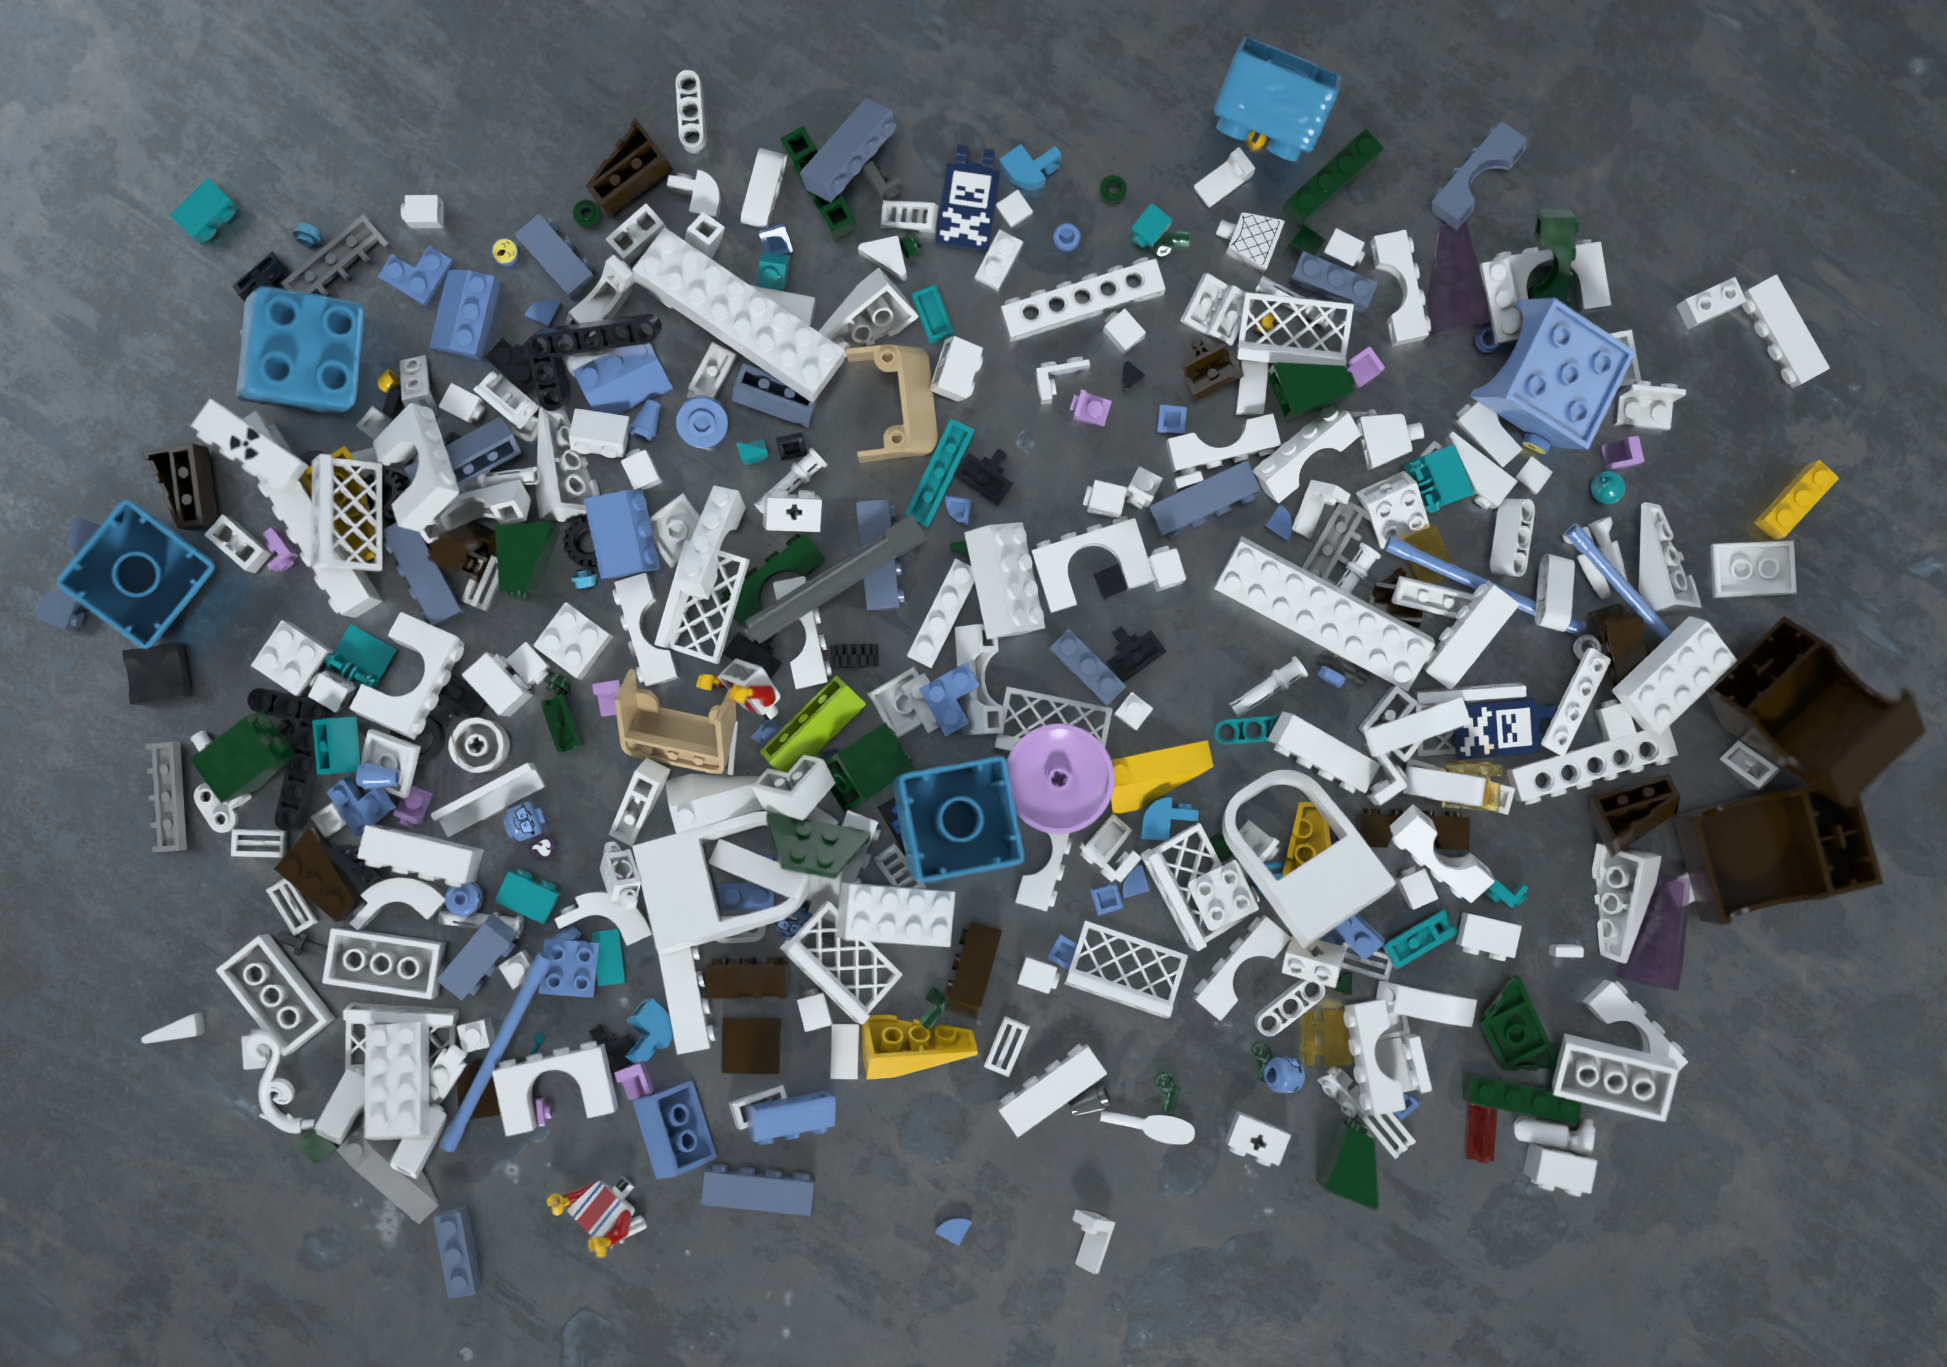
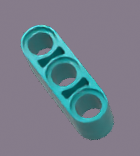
M1280 715L1223 720L1215 724L1212 734L1218 743L1225 745L1268 741L1267 739L1273 730L1274 723L1279 719ZM1250 722L1256 723L1260 729L1258 736L1255 738L1250 737L1246 731V727ZM1224 724L1229 725L1233 730V735L1229 740L1222 739L1219 734V729Z

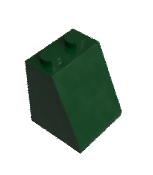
M1278 362L1273 364L1268 371V380L1286 423L1327 408L1333 403L1337 404L1346 400L1354 392L1353 387L1356 386L1351 371L1347 372L1345 366Z
M551 522L495 525L500 592L507 594V597L514 600L529 599V594H537L559 537L560 527Z
M263 710L241 719L194 755L190 761L222 804L260 789L295 753Z
M886 722L824 760L835 781L830 790L844 812L874 796L892 784L898 776L907 774L915 769L909 754L902 749L897 741L895 732L888 727Z
M1350 1118L1348 1123L1340 1120L1317 1182L1325 1191L1377 1211L1379 1201L1375 1138L1368 1132L1369 1128L1365 1127L1363 1123Z

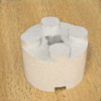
M466 719L459 723L449 739L451 758L458 766L470 772L484 773L493 771L500 767L508 758L510 750L508 734L498 722L490 719ZM479 741L484 742V746L481 747V750L475 749V745L478 744Z

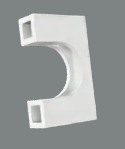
M1591 239L1575 242L1576 257L1574 261H1571L1570 268L1573 272L1572 285L1577 313L1586 314L1604 311L1611 306L1601 242L1592 243ZM1538 247L1524 249L1522 254L1512 255L1511 251L1496 254V258L1491 260L1509 259L1517 300L1528 299L1527 280L1529 274L1535 268L1552 266L1553 254L1551 249L1539 251ZM1519 310L1521 321L1523 323V314L1521 310Z
M410 402L372 444L378 463L399 470L418 452L419 465L416 476L411 485L392 504L398 526L421 532L460 491L433 410Z
M1476 402L1472 407L1466 404L1456 414L1459 419L1453 425L1480 453L1500 468H1503L1523 450L1501 426L1497 413L1481 403Z
M1123 516L1112 520L1113 525L1104 528L1102 524L1086 528L1087 533L1077 536L1076 532L1061 536L1062 541L1051 544L1050 540L1035 544L1036 549L1031 550V555L1050 614L1077 605L1068 577V563L1071 557L1084 547L1099 546L1110 551L1119 563L1128 588L1127 590L1152 583L1155 580L1135 518L1129 520L1128 516Z
M400 612L388 636L397 644L422 655L425 663V673L421 683L412 692L396 697L386 695L362 684L349 709L359 716L415 740L417 735L424 730L426 725L425 719L430 710H433L437 705L438 694L442 687L449 682L451 670L455 662L459 661L462 657L465 643L451 633Z
M596 1041L580 1044V1049L570 1051L569 1047L553 1050L554 1055L543 1057L542 1053L526 1056L527 1061L516 1063L515 1059L499 1062L500 1067H497L492 1073L506 1136L533 1131L538 1126L532 1098V1087L537 1076L547 1070H562L577 1080L582 1091L587 1118L615 1112L619 1107L605 1043L597 1045Z
M347 1069L315 1126L317 1135L339 1145L343 1144L355 1120L365 1111L364 1071L360 1069L355 1071ZM435 1103L429 1104V1137L403 1138L390 1161L392 1169L414 1179L418 1178L448 1121L443 1107Z

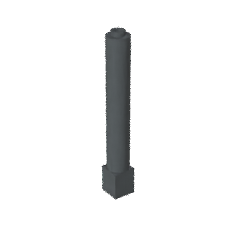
M912 514L885 530L882 535L745 620L747 626L743 628L751 642L757 640L759 644L893 559L904 555L927 540L926 536Z

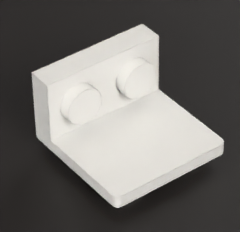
M1634 381V384L1626 386L1625 389L1617 393L1614 425L1669 430L1671 429L1673 402L1684 397L1686 390L1678 389L1676 384L1665 383L1661 384V387L1651 386L1649 381Z
M1405 471L1355 492L1358 502L1369 513L1378 544L1382 549H1384L1390 536L1404 540L1430 527L1417 482Z
M1365 743L1363 745L1371 758L1380 764L1379 769L1386 778L1384 781L1381 779L1370 786L1369 790L1371 792L1366 795V798L1371 805H1382L1407 787L1404 781L1407 777L1398 765L1394 767L1388 759L1391 756L1390 752L1372 757L1368 743Z
M1411 1033L1410 1035L1376 1042L1375 1060L1377 1066L1385 1076L1401 1082L1402 1092L1417 1090L1420 1093L1432 1091L1418 1035Z

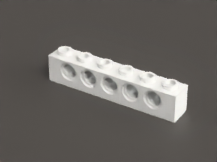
M1148 257L1134 261L1133 266L1130 267L1115 266L1108 269L1107 274L1097 276V273L1089 274L1082 277L1081 282L1075 284L1067 281L1058 284L1055 290L1046 292V289H1041L1031 293L1030 298L1020 300V297H1015L1005 301V305L1001 306V314L1010 342L1164 295L1166 288L1156 258L1149 260ZM1131 276L1137 277L1141 285L1132 288L1128 286L1126 279ZM1109 284L1113 286L1115 293L1106 296L1101 292V286ZM1079 292H1084L1089 296V301L1081 304L1075 300L1074 296ZM1053 300H1058L1062 302L1064 308L1059 312H1055L1050 309L1049 303ZM1028 308H1033L1038 312V316L1033 320H1029L1024 317L1023 312Z
M1669 726L1659 736L1642 729L1636 731L1635 734L1611 741H1602L1568 751L1564 756H1551L1506 771L1511 787L1515 788V801H1524L1525 805L1541 801V795L1550 793L1551 797L1567 793L1566 788L1576 785L1577 789L1592 786V780L1602 778L1603 782L1619 778L1618 773L1628 770L1629 774L1645 770L1644 765L1654 762L1655 766L1670 763V757L1678 755ZM1643 742L1649 746V753L1646 757H1643L1639 751L1640 745ZM1617 750H1620L1624 757L1619 765L1613 759V755ZM1590 758H1594L1598 763V767L1593 773L1587 767ZM1565 765L1569 766L1572 770V775L1568 780H1565L1561 775L1562 768ZM1539 773L1544 774L1546 777V784L1542 788H1539L1535 783V778Z

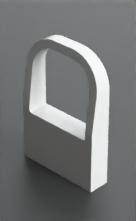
M1277 770L1267 773L1236 793L1225 809L1222 818V831L1228 847L1303 949L1388 893L1396 884L1348 818L1323 788L1304 773L1294 770ZM1274 785H1289L1299 789L1309 798L1340 841L1277 881L1239 834L1236 828L1235 815L1237 809L1242 804L1265 789Z
M767 812L749 813L632 846L656 949L661 955L783 920L801 907L809 892L810 878L799 902L789 898L778 906L721 922L703 844L756 827L769 826L766 823Z

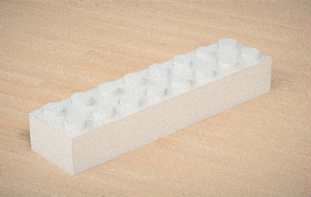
M665 227L632 269L633 279L640 286L812 403L844 361L845 350Z
M254 411L243 418L244 421L293 454L273 419L258 411ZM258 473L257 477L260 482L257 485L265 497H270L272 500L274 514L280 521L284 520L288 527L286 530L288 537L294 544L298 543L303 551L300 553V556L304 563L310 567L312 496L301 479L297 481L290 492L283 489L277 492L266 485L264 482L267 478ZM340 544L333 549V560L345 561L349 557ZM333 567L313 568L317 574L314 576V579L322 590L326 589L331 597L328 599V602L335 613L340 612L341 615L357 618L383 602L364 570Z
M1243 536L1239 539L1215 583L1214 589L1406 691L1410 689L1435 646L1433 637Z

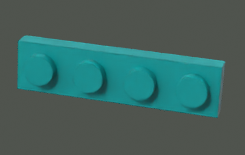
M950 418L904 517L912 514L917 523L929 528L973 437L974 429Z

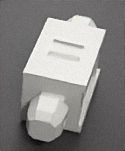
M607 842L603 851L600 872L610 901H620L622 907L626 910L634 909L638 901L637 896L641 879L631 850L621 851L620 846L616 842Z

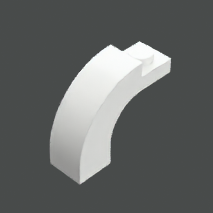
M702 212L687 228L684 241L712 259L721 242L725 227ZM649 292L650 295L658 299L667 307H669L670 309L672 308L670 305L662 301L660 298Z
M615 255L606 260L603 274L598 284L585 299L568 312L565 325L611 319L625 303L636 285L630 267L624 261H620ZM590 330V338L594 336L597 332Z
M417 877L387 879L376 883L360 895L368 904L362 903L353 912L355 918L350 924L357 931L365 929L383 908L395 901L407 903L415 908L425 919H432L446 905V892L434 883Z
M607 891L590 892L575 897L579 908H576L575 904L560 910L562 916L555 918L556 924L560 929L590 915L605 916L618 926L627 946L653 934L650 920L638 904L634 909L626 910L622 907L620 901L611 902Z
M1380 980L1376 1000L1385 999L1387 1010L1393 1013L1459 1026L1472 1027L1477 1003L1475 999L1427 991Z

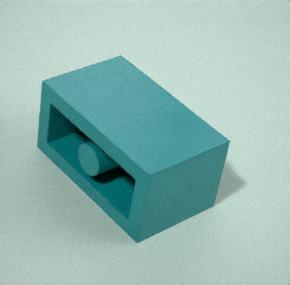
M207 177L169 216L193 239L201 244L203 241L211 239L216 233V228L223 222L230 220L239 206L216 183Z
M356 717L312 720L317 775L357 771L361 755L359 752V730Z
M520 868L517 871H508L494 902L539 923H549L562 895L561 892L556 890L558 886L546 880H542L539 883L531 879L533 874Z

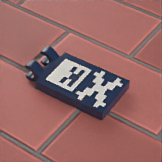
M958 144L955 164L947 163L935 244L988 252L1000 171L993 170L995 149L984 148L982 164L967 162L968 146Z
M1534 697L1465 704L1471 723L1454 729L1456 759L1466 760L1539 753V744H1541L1547 732L1542 731L1541 718H1553L1557 711V706H1554V704L1536 705Z

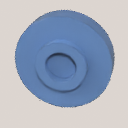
M694 396L686 400L679 408L676 427L681 438L689 445L698 448H708L719 443L725 436L728 427V415L718 400L710 396Z

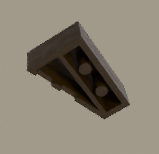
M636 118L631 122V128L623 139L620 138L615 144L616 148L608 160L605 159L586 185V188L609 218L673 170L666 156Z
M191 443L142 452L145 460L149 461L154 471L153 477L156 483H159L165 495L164 500L177 528L190 531L211 528L218 520L208 447Z
M472 521L441 533L437 539L435 538L431 542L427 559L479 583L491 555L493 556L496 550L495 530ZM481 551L487 553L486 557L480 555ZM478 559H480V560L483 561V564H482L481 568H480L481 563L478 562ZM480 568V571L477 576L472 574L473 571L477 572Z
M1619 603L1588 612L1590 620L1597 621L1601 636L1596 638L1600 645L1604 644L1605 654L1611 659L1606 671L1612 690L1650 654V649L1644 641L1642 634L1645 631L1643 619Z
M1668 773L1592 796L1589 815L1610 857L1612 858L1678 812L1680 793Z
M309 827L274 870L334 921L346 920L362 901V897L348 874L329 855V851L332 848L329 847L318 828Z
M970 922L968 929L963 928L959 944L963 945L961 955H955L951 970L956 971L954 980L948 979L944 996H948L945 1011L976 1020L982 1006L1002 930L975 922Z
M756 957L739 958L740 962L729 963V958H713L712 963L705 965L706 998L738 999L740 997H754V999H763L764 997H778V999H786L790 995V961H783V957H767V962H756Z

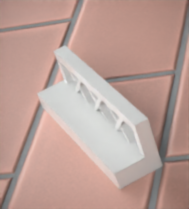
M526 763L431 813L434 821H440L447 837H452L545 788L546 785L535 764Z

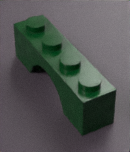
M802 126L780 138V141L806 189L800 172L818 151L805 127ZM806 190L833 240L857 228L856 220L841 194H838L832 202H829Z
M1364 129L1285 202L1282 209L1301 228L1344 185L1377 159L1384 147L1367 129Z
M1537 209L1534 236L1541 245L1552 250L1553 265L1549 274L1542 282L1529 288L1528 299L1555 298L1570 308V298L1567 296L1568 287H1572L1573 272L1570 268L1571 261H1574L1576 257V246L1573 244L1574 234H1578L1579 220L1570 209Z
M796 534L786 542L788 547L779 553L776 550L764 560L766 564L759 570L754 567L746 573L733 615L734 620L740 627L743 628L746 625L745 620L763 610L761 594L765 584L771 577L782 572H794L807 577L826 562V559L806 534L802 536ZM729 588L722 593L724 596L720 600L722 604L730 600L731 592Z
M1469 1072L1463 1100L1470 1104L1577 1125L1582 1106L1580 1101L1553 1095V1089L1526 1086Z

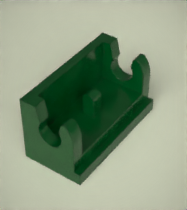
M559 694L553 699L541 701V706L558 755L584 746L568 696L566 694Z

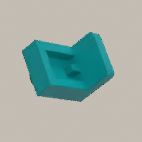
M1494 878L1495 882L1485 892V895L1497 904L1500 901L1504 906L1512 908L1514 905L1516 907L1519 906L1526 899L1527 894L1525 892L1529 887L1524 883H1519L1510 892Z

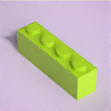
M836 674L760 750V753L777 771L788 773L803 755L811 757L818 755L822 748L833 737L837 736L852 718L860 713L866 703Z

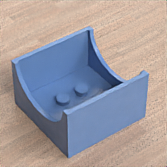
M1555 298L1517 300L1514 307L1521 310L1523 325L1516 347L1499 373L1483 387L1473 389L1470 397L1525 432L1544 437L1550 442L1551 448L1588 450L1636 352Z

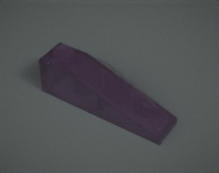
M1464 222L1458 230L1450 225L1440 226L1434 257L1433 275L1430 283V295L1426 309L1431 323L1430 334L1435 336L1483 328L1491 322L1487 296L1467 222Z
M1662 874L1653 890L1627 963L1618 962L1615 976L1650 986L1678 991L1684 961L1690 879Z

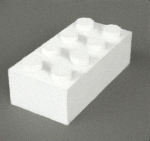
M1023 522L987 525L964 532L987 639L1021 635L1044 629V614L1040 605L1038 586L1035 582L1032 559L1029 554L1026 540L1027 535Z
M1689 616L1632 670L1612 692L1641 729L1659 736L1717 681L1737 659L1708 621Z
M377 824L365 825L357 858L365 859V865L381 868V866L388 867L389 865L392 866L391 871L401 874L418 872L419 878L431 881L443 878L446 879L445 884L461 887L462 883L477 881L484 849Z
M841 882L836 937L854 941L950 947L955 892L942 889Z
M347 927L331 928L322 983L434 999L439 996L440 983L436 980L443 972L447 942L367 930L357 931L354 928Z
M269 933L256 937L216 969V972L261 1029L270 1032L278 1038L283 1056L296 1051L336 1019Z
M422 1022L367 1025L365 1039V1138L388 1140L429 1137V1026Z
M1564 1033L1552 1081L1553 1095L1665 1122L1679 1070L1674 1059Z

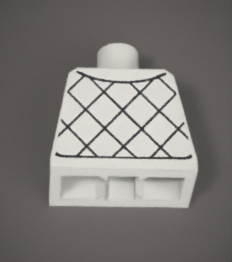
M1241 213L1237 225L1221 220L1216 235L1230 240L1226 251L1228 255L1258 273L1264 274L1285 221L1250 213Z

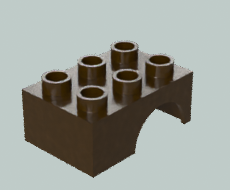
M1785 616L1772 626L1706 690L1723 728L1845 809L1927 732L1911 691L1903 687L1899 691L1901 697L1898 700L1880 694L1849 669L1832 644Z
M1802 782L1673 815L1697 910L1702 922L1724 925L1732 923L1734 917L1758 909L1798 901L1822 900L1884 884L1860 795L1845 809L1808 783Z

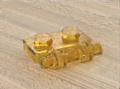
M1457 760V763H1446V772L1462 775H1480V778L1486 779L1482 807L1442 801V808L1499 812L1501 784L1490 783L1491 776H1502V765H1492L1491 762L1470 764L1465 760Z
M1307 1010L1303 1013L1301 1030H1304V1046H1301L1302 1055H1304L1305 1066L1316 1065L1315 1055H1323L1324 1066L1352 1065V1054L1348 1044L1350 1034L1343 1019L1345 1010H1322V1021H1314V1010ZM1315 1030H1322L1323 1046L1315 1045Z

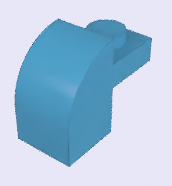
M1020 144L999 159V167L1008 180L1016 187L1024 190H1036L1046 184L1044 173L1049 175L1059 168L1062 154L1054 146L1033 161L1022 144Z
M1172 797L1159 798L1150 803L1142 815L1140 838L1167 841L1170 836L1171 819L1198 821L1199 810H1192V804L1176 803V808H1172Z
M653 998L643 1000L626 1020L642 1035L625 1056L632 1063L646 1062L656 1051L654 1047L657 1049L667 1048L673 1036L671 1019L667 1011Z

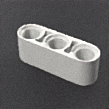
M684 70L676 77L679 138L688 153L698 154L706 147L703 87L699 76L694 71ZM693 81L696 83L692 90L683 89L686 82ZM688 108L698 109L693 117L685 116ZM691 134L699 135L698 141L693 144L686 142L687 137Z
M763 148L759 149L741 213V223L763 229L769 228L786 166V154Z
M1504 499L1498 507L1490 560L1491 571L1496 576L1521 577L1526 572L1535 516V506L1531 499Z
M1548 553L1543 556L1538 572L1536 625L1562 632L1568 628L1572 614L1575 569L1573 560Z
M1416 767L1406 768L1405 775L1407 779L1404 781L1407 787L1403 789L1402 794L1482 807L1486 779Z
M1301 978L1255 1015L1254 1024L1256 1028L1266 1036L1278 1034L1324 997V985L1316 983L1317 992L1313 996H1306L1305 986L1312 981ZM1288 999H1294L1296 1002V1007L1291 1013H1286L1283 1010V1004ZM1266 1016H1273L1274 1026L1270 1029H1263L1261 1026L1262 1019Z

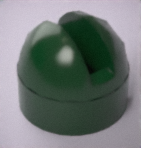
M908 235L899 239L900 247L908 259L916 256L921 251L922 244L918 243L920 239L916 235Z
M1341 973L1339 975L1336 987L1334 988L1339 994L1352 995V973Z

